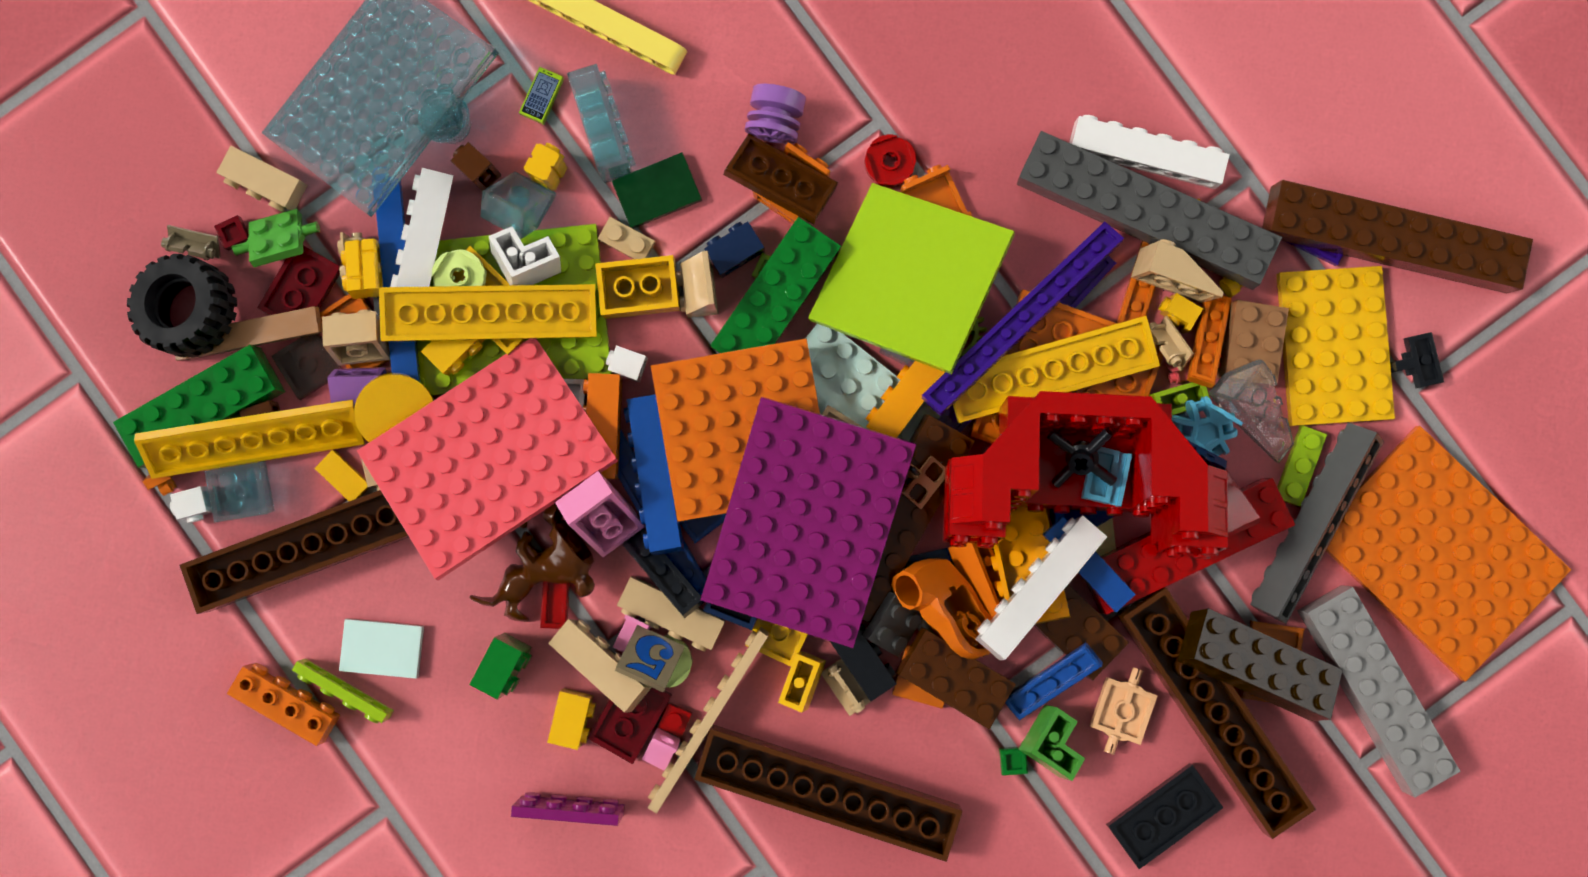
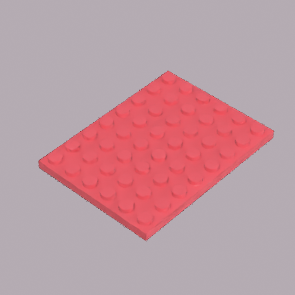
M536 338L526 340L509 355H503L357 450L434 579L437 581L553 505L597 471L601 473L618 462Z

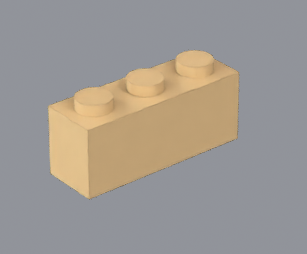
M233 146L229 147L216 172L225 177L223 181L225 184L237 190L239 186L248 189L247 195L259 201L264 197L270 200L269 206L281 212L285 208L288 210L296 209L308 186L301 180Z

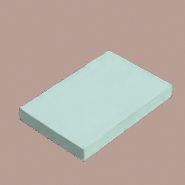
M345 619L339 671L419 678L424 626Z

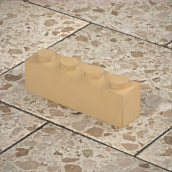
M635 576L630 577L617 606L622 608L621 612L633 618L638 615L646 619L644 623L650 627L659 629L661 626L669 630L668 635L678 640H682L683 637L693 641L691 644L693 647L704 652L707 648L712 650L726 621L704 612V609L700 607L684 619L658 587Z
M568 619L548 644L623 712H632L652 687L616 672V666L622 655L619 653L614 654L608 649L610 644L602 637H595L589 632L591 627L583 620Z

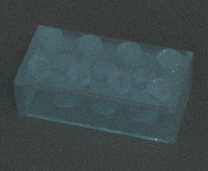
M597 64L568 72L567 76L595 164L604 183L632 173V166H635L636 163L629 144H624V142L628 141L621 120L616 119L621 116L613 95L609 96L613 91L606 72H600Z

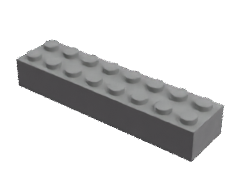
M1341 585L1297 610L1327 663L1343 670L1340 686L1402 792L1416 798L1461 772L1353 587Z

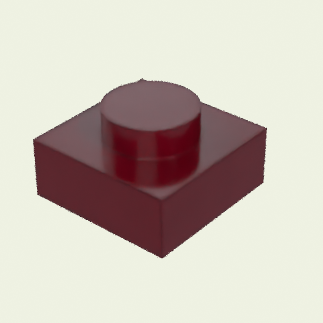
M238 215L214 226L224 249L228 251L233 248V245L244 243L248 240L249 233L242 218Z

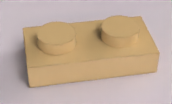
M609 217L598 237L600 242L632 259L647 258L656 243L653 239L612 217Z

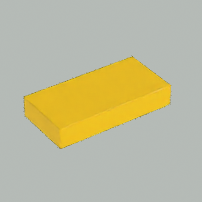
M331 450L314 468L348 501L360 498L370 488L367 487L366 479L336 450Z

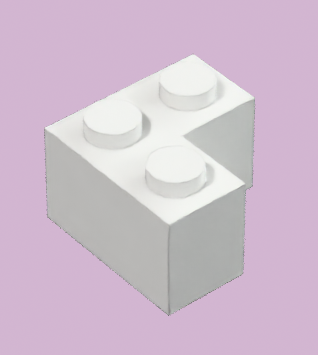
M513 226L489 236L491 253L509 285H533L561 273L560 256L548 236L526 246L521 242Z

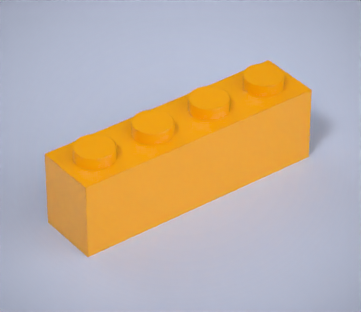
M914 361L910 367L905 364L897 375V378L900 379L899 383L895 388L889 386L882 395L881 399L884 400L882 406L879 409L874 407L865 418L869 422L866 427L897 438L924 402L922 394L945 372Z

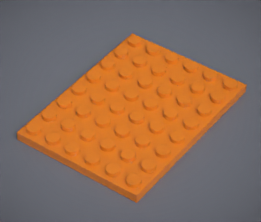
M1415 426L1362 482L1326 549V552L1452 673L1464 682L1474 674L1571 571L1552 550L1421 426Z

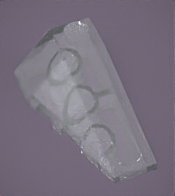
M1258 359L1224 373L1209 394L1220 408L1228 413H1234L1235 417L1243 422L1242 426H1238L1275 462L1279 463L1294 445V440L1288 420L1283 417L1281 411L1282 399L1276 394L1274 387L1277 385L1276 378L1265 362Z

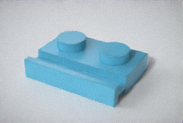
M1101 447L1097 451L1099 454L1098 463L1116 476L1117 480L1110 486L1090 472L1086 474L1081 498L1121 507L1132 454Z

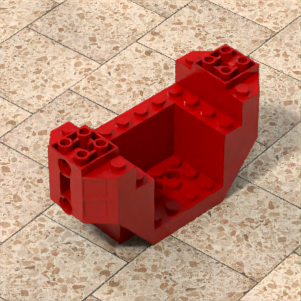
M1040 391L1035 397L1008 396L1000 407L999 437L984 454L954 457L948 459L947 466L945 467L943 542H950L952 547H966L968 543H977L978 548H994V545H997L1006 537V526L1010 523V511H1016L1017 507H1026L1028 512H1043L1044 508L1054 509V513L1060 514L1070 513V510H1080V514L1095 515L1096 511H1107L1108 516H1122L1123 512L1133 513L1134 517H1149L1150 513L1151 545H1158V552H1166L1167 557L1179 558L1184 557V554H1194V558L1209 559L1211 556L1219 555L1220 551L1228 548L1227 471L1207 465L1172 422V404L1156 403L1152 396ZM1105 427L1111 429L1114 435L1102 447L1132 454L1121 507L1082 499L1081 495L1086 475L1074 473L1059 488L1053 485L1052 479L1067 465L1065 459L1066 452L1047 438L1053 429L1072 444L1078 441L1091 442Z

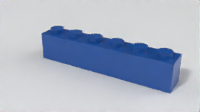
M656 394L627 399L628 407L624 408L626 423L631 425V432L628 433V442L630 448H634L635 457L631 458L633 472L638 473L639 483H635L637 498H642L643 508L639 509L641 523L646 524L647 534H643L644 547L646 550L649 549L652 555L684 550L681 525L680 521H677Z

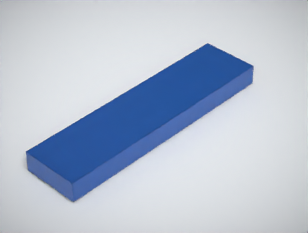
M1061 516L1042 535L1049 542L1055 537L1059 540L1065 533L1062 528L1068 521ZM1096 551L1078 572L1116 613L1136 595Z
M1084 643L1012 691L1005 704L1018 720H1021L1102 667L1103 662L1091 647Z

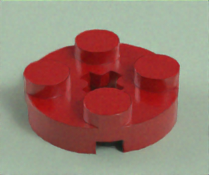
M893 134L882 135L876 138L867 149L864 160L865 169L868 176L876 184L896 187L903 184L904 180L913 174L916 154L914 148L907 140H903ZM886 155H890L891 158L896 157L897 161L894 163V167H889V165L883 163L886 160Z

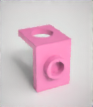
M625 615L626 621L613 647L624 652L637 625L651 630V627L631 616Z
M657 728L642 760L665 770L673 754L676 753L681 739Z

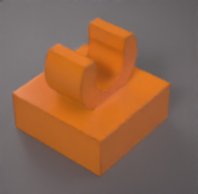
M149 474L142 481L148 490L157 486L163 496L173 492V489L177 487L172 479L174 475L151 479Z

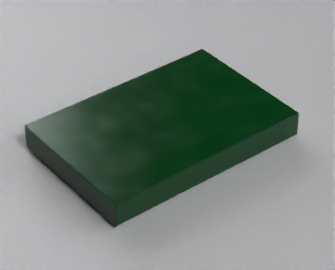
M683 152L612 180L627 221L632 229L702 201Z

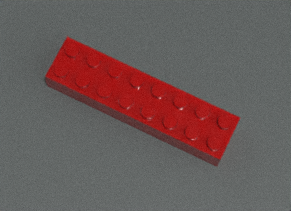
M1262 478L1241 488L1243 494L1260 516V523L1229 537L1228 548L1220 551L1219 555L1211 556L1209 559L1194 558V554H1184V557L1179 558L1167 557L1166 552H1158V545H1151L1150 531L1100 556L1136 594L1124 606L1295 526L1274 479ZM1086 582L1100 613L1107 615L1114 612Z

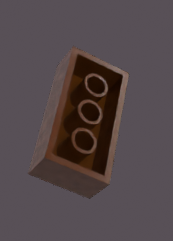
M1068 584L1064 590L1070 617L1035 624L1034 627L1064 656L1087 643L1103 662L1102 667L1086 676L1094 680L1129 642Z
M921 627L911 647L895 671L901 677L987 729L991 728L1016 685L976 659L971 660L959 656L949 647L946 641Z

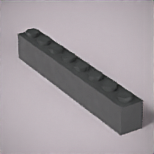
M1348 422L1345 429H1342L1338 434L1335 448L1327 455L1321 474L1315 477L1309 496L1304 498L1300 507L1301 511L1297 518L1293 520L1295 526L1288 528L1289 533L1284 542L1279 544L1272 565L1266 568L1260 587L1256 588L1252 594L1250 605L1259 612L1287 624L1384 443L1377 432Z

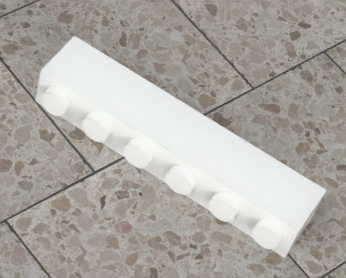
M1083 115V117L1079 116L1074 122L1069 142L1121 166L1211 189H1216L1223 183L1230 155L1223 153L1222 149L1210 146L1204 148L1197 146V143L1194 141L1183 140L1180 142L1172 140L1173 137L1167 134L1153 135L1143 128H1125L1119 122L1108 121L1106 123L1098 121V118L1092 115Z
M422 168L421 175L415 174L412 190H416L417 193L415 200H409L407 215H411L409 225L404 224L401 239L406 240L404 250H398L396 265H400L399 274H393L390 287L430 286L432 268L435 263L454 175Z
M1083 515L1076 519L1071 518L1063 526L1062 530L1065 533L1058 540L1055 537L1047 545L1045 550L1048 553L1041 560L1038 557L1028 568L1031 572L1025 580L1020 578L1011 589L1014 592L1008 601L1004 598L994 609L997 614L991 621L986 619L977 629L980 634L976 640L1000 661L1007 659L1107 538L1102 531Z

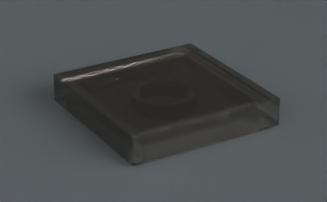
M320 333L301 337L271 356L299 400L327 384V377L334 369H342L323 347V337Z

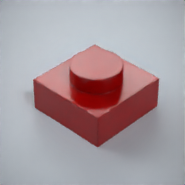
M669 702L658 728L682 738L693 712Z

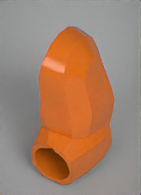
M928 558L917 561L893 577L891 585L902 607L920 611L922 618L943 637L949 647L959 656L973 660L991 653L976 638L980 634L977 631L980 625L986 619L991 621L993 618L984 609L970 583L949 560Z

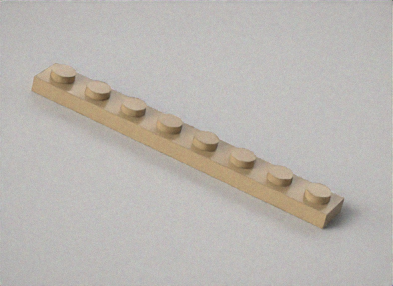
M761 627L757 633L755 631L751 632L745 642L749 646L744 655L738 653L731 664L735 668L730 677L724 675L717 687L721 690L717 698L715 699L711 696L703 709L707 712L702 721L697 718L689 731L693 736L688 743L683 740L675 753L679 756L676 763L672 764L670 762L663 772L662 776L666 779L661 786L656 784L649 794L648 798L652 801L648 809L656 814L768 638L770 632Z

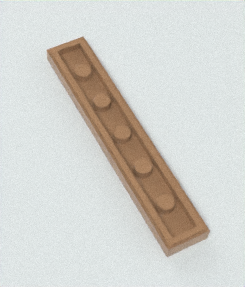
M314 306L230 323L229 326L232 327L230 333H224L222 336L224 341L219 346L213 345L212 351L207 354L201 353L198 357L191 358L186 356L183 358L175 356L176 361H185L240 350L248 345L259 346L323 333L319 307Z

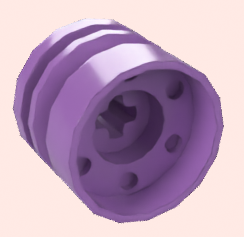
M765 83L753 86L750 105L756 110L748 112L747 118L750 121L745 124V132L771 143H796L798 139L796 131L800 129V122L794 118H799L803 115L806 97L802 93L785 86Z

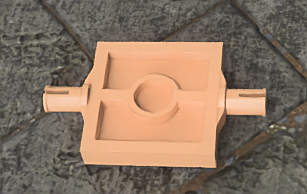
M1133 667L1128 682L1106 677L1089 726L1103 731L1109 736L1104 751L1115 755L1119 740L1131 741L1141 745L1158 695L1145 691L1138 686L1144 672L1143 670Z

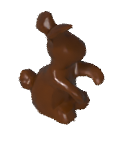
M562 519L559 524H554L549 534L553 545L541 553L531 544L533 536L525 531L522 534V538L517 542L516 553L523 565L511 564L506 568L499 589L493 597L470 595V599L481 605L491 607L506 601L504 616L514 621L528 622L529 618L518 611L517 606L530 593L533 586L538 583L550 582L564 585L573 583L576 587L575 593L581 598L593 592L595 583L588 573L594 562L593 555L566 520Z

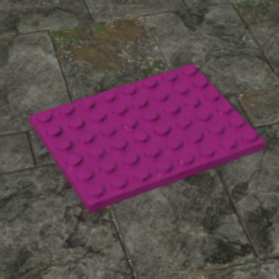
M761 397L701 601L853 648L916 443Z

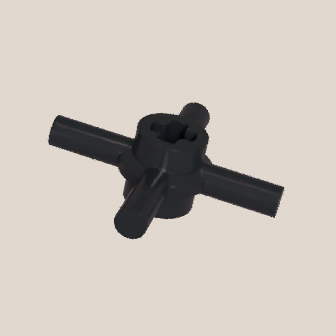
M1105 427L1091 442L1078 441L1074 444L1053 429L1047 438L1066 452L1065 459L1067 463L1052 479L1053 485L1059 488L1074 473L1086 475L1092 472L1112 486L1116 482L1117 477L1098 463L1099 454L1097 452L1114 435L1111 429Z

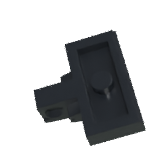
M1432 332L1404 338L1406 353L1401 354L1402 360L1390 363L1391 373L1405 370L1406 376H1413L1415 388L1443 383L1444 379Z

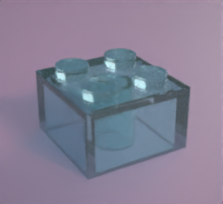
M266 461L204 471L214 523L264 515L275 511Z

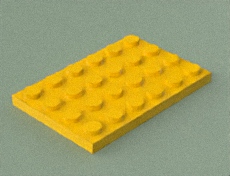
M1382 266L1280 272L1276 274L1279 307L1289 308L1283 343L1289 426L1395 419Z

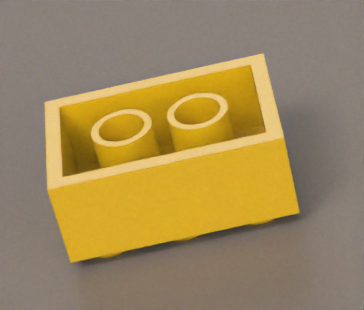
M673 255L595 264L600 313L603 318L611 319L681 311L676 276V260Z

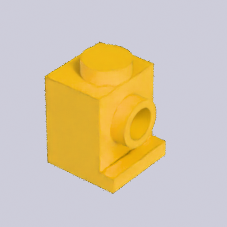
M1175 293L1170 297L1166 296L1159 305L1158 310L1161 311L1160 314L1164 317L1168 316L1175 327L1181 326L1179 331L1184 334L1192 329L1203 308Z

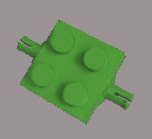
M293 209L249 222L247 242L233 245L232 249L236 256L249 252V262L253 267H258L303 254V242L306 235L320 232V226L317 221L302 225V214L298 209Z

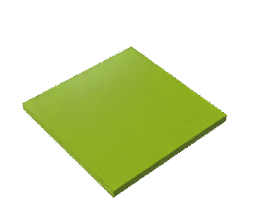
M872 183L808 318L811 322L952 374L1015 236V232Z

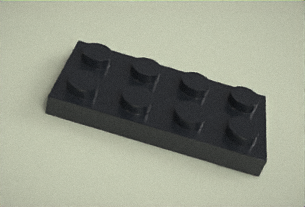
M1189 763L1106 825L1136 867L1141 869L1223 809V806L1194 766Z

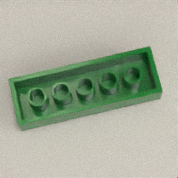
M798 217L711 343V348L718 353H725L776 344L839 252L841 245Z
M248 345L117 419L113 424L137 467L146 468L134 442L136 433L241 417L240 410L271 401L286 391L262 348Z

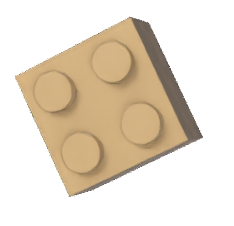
M360 310L358 313L352 314L338 312L333 313L331 316L322 317L323 347L338 365L390 360L389 341L382 342L380 339V317L376 311Z

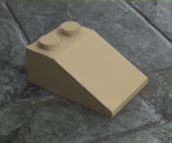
M1161 239L1140 248L1131 278L1172 293H1178L1183 297L1200 303L1223 296L1224 292L1183 249L1175 247L1176 244L1174 242Z
M702 251L680 263L681 271H676L678 287L683 286L684 296L679 297L681 312H686L688 318L718 314L712 262L708 251Z

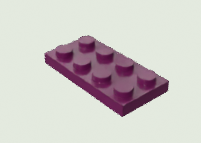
M527 792L525 796H521L512 805L511 817L618 826L624 816L625 804H618L619 801L616 799H604L603 802H593V798L577 797V800H569L565 795L555 794L551 795V798L541 797L540 793Z

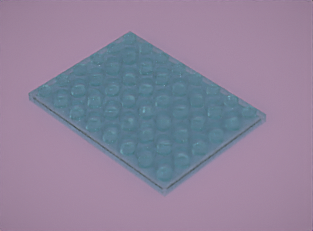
M365 0L265 127L262 134L372 217L499 52L426 0Z

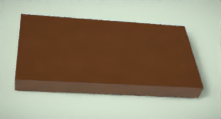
M751 134L747 135L723 174L812 224H815L838 185L837 181Z

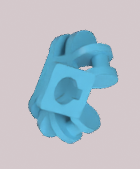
M1208 396L1201 397V400L1196 402L1193 400L1186 401V411L1190 419L1172 415V422L1181 433L1184 425L1192 426L1190 435L1182 433L1187 440L1217 456L1230 453V449L1224 440L1238 435L1237 429L1233 427V422L1240 426L1243 424L1242 421L1235 417L1234 413H1228L1212 404ZM1200 411H1204V413H1205V415H1206L1205 418H1201V419H1200V417H1199V412H1200Z

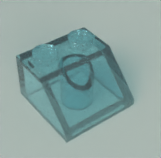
M513 172L482 191L480 217L502 229L513 226L519 238L522 239L539 227L554 201L556 193L517 172Z

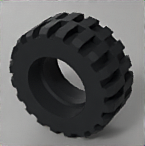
M183 254L159 257L157 263L150 262L145 266L146 270L144 272L140 271L135 277L138 280L135 285L131 284L129 289L132 293L131 297L127 298V307L130 308L127 315L129 322L134 323L131 325V328L146 345L174 356L183 358L188 356L192 358L200 356L201 353L207 354L213 350V345L219 346L224 341L222 336L224 333H230L232 327L229 324L232 320L235 321L237 313L234 312V307H237V298L232 296L235 294L233 284L228 283L229 278L219 271L218 268L196 257ZM192 285L196 295L193 312L185 322L173 327L170 320L172 301L182 289Z

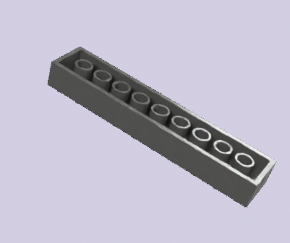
M1043 131L1040 132L1017 182L1018 186L1101 223L1105 221L1111 227L1148 244L1155 243L1161 239L1172 241L1176 244L1175 247L1183 249L1198 266L1235 281L1251 290L1261 284L1282 239L1279 235Z

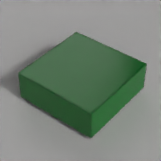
M1019 747L999 748L1002 776L1028 774L1027 755L1020 751Z

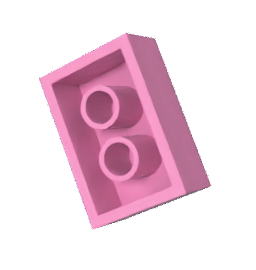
M599 471L555 502L568 525L602 557H605L645 527L629 502Z

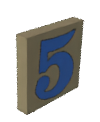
M637 625L615 671L664 692L685 646Z

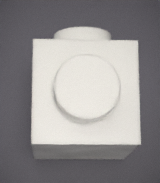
M616 345L614 351L610 350L606 365H609L608 371L640 382L648 358L645 355Z
M199 486L170 494V509L172 514L176 516V520L187 519V523H193L203 520V515L217 511L212 490L209 486Z

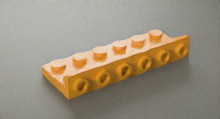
M1017 507L1016 511H1010V523L1006 526V537L997 545H994L995 556H991L994 572L999 571L1001 580L996 582L999 597H1004L1007 601L1014 593L1011 589L1020 578L1025 580L1031 573L1028 570L1031 564L1038 557L1042 560L1048 553L1045 548L1050 542L1042 535L1050 528L1046 508H1044L1043 512H1028L1026 507ZM1065 590L1060 593L1036 624L1070 617Z

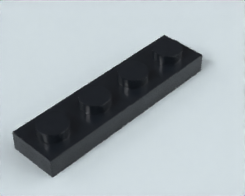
M641 529L622 543V545L685 619L701 606L704 601H701L700 594L665 554L652 555L649 549H645L643 534H647V532Z

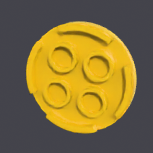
M401 373L380 375L366 384L356 399L354 417L357 428L361 435L368 442H371L433 402V398L429 390L422 383L409 375Z

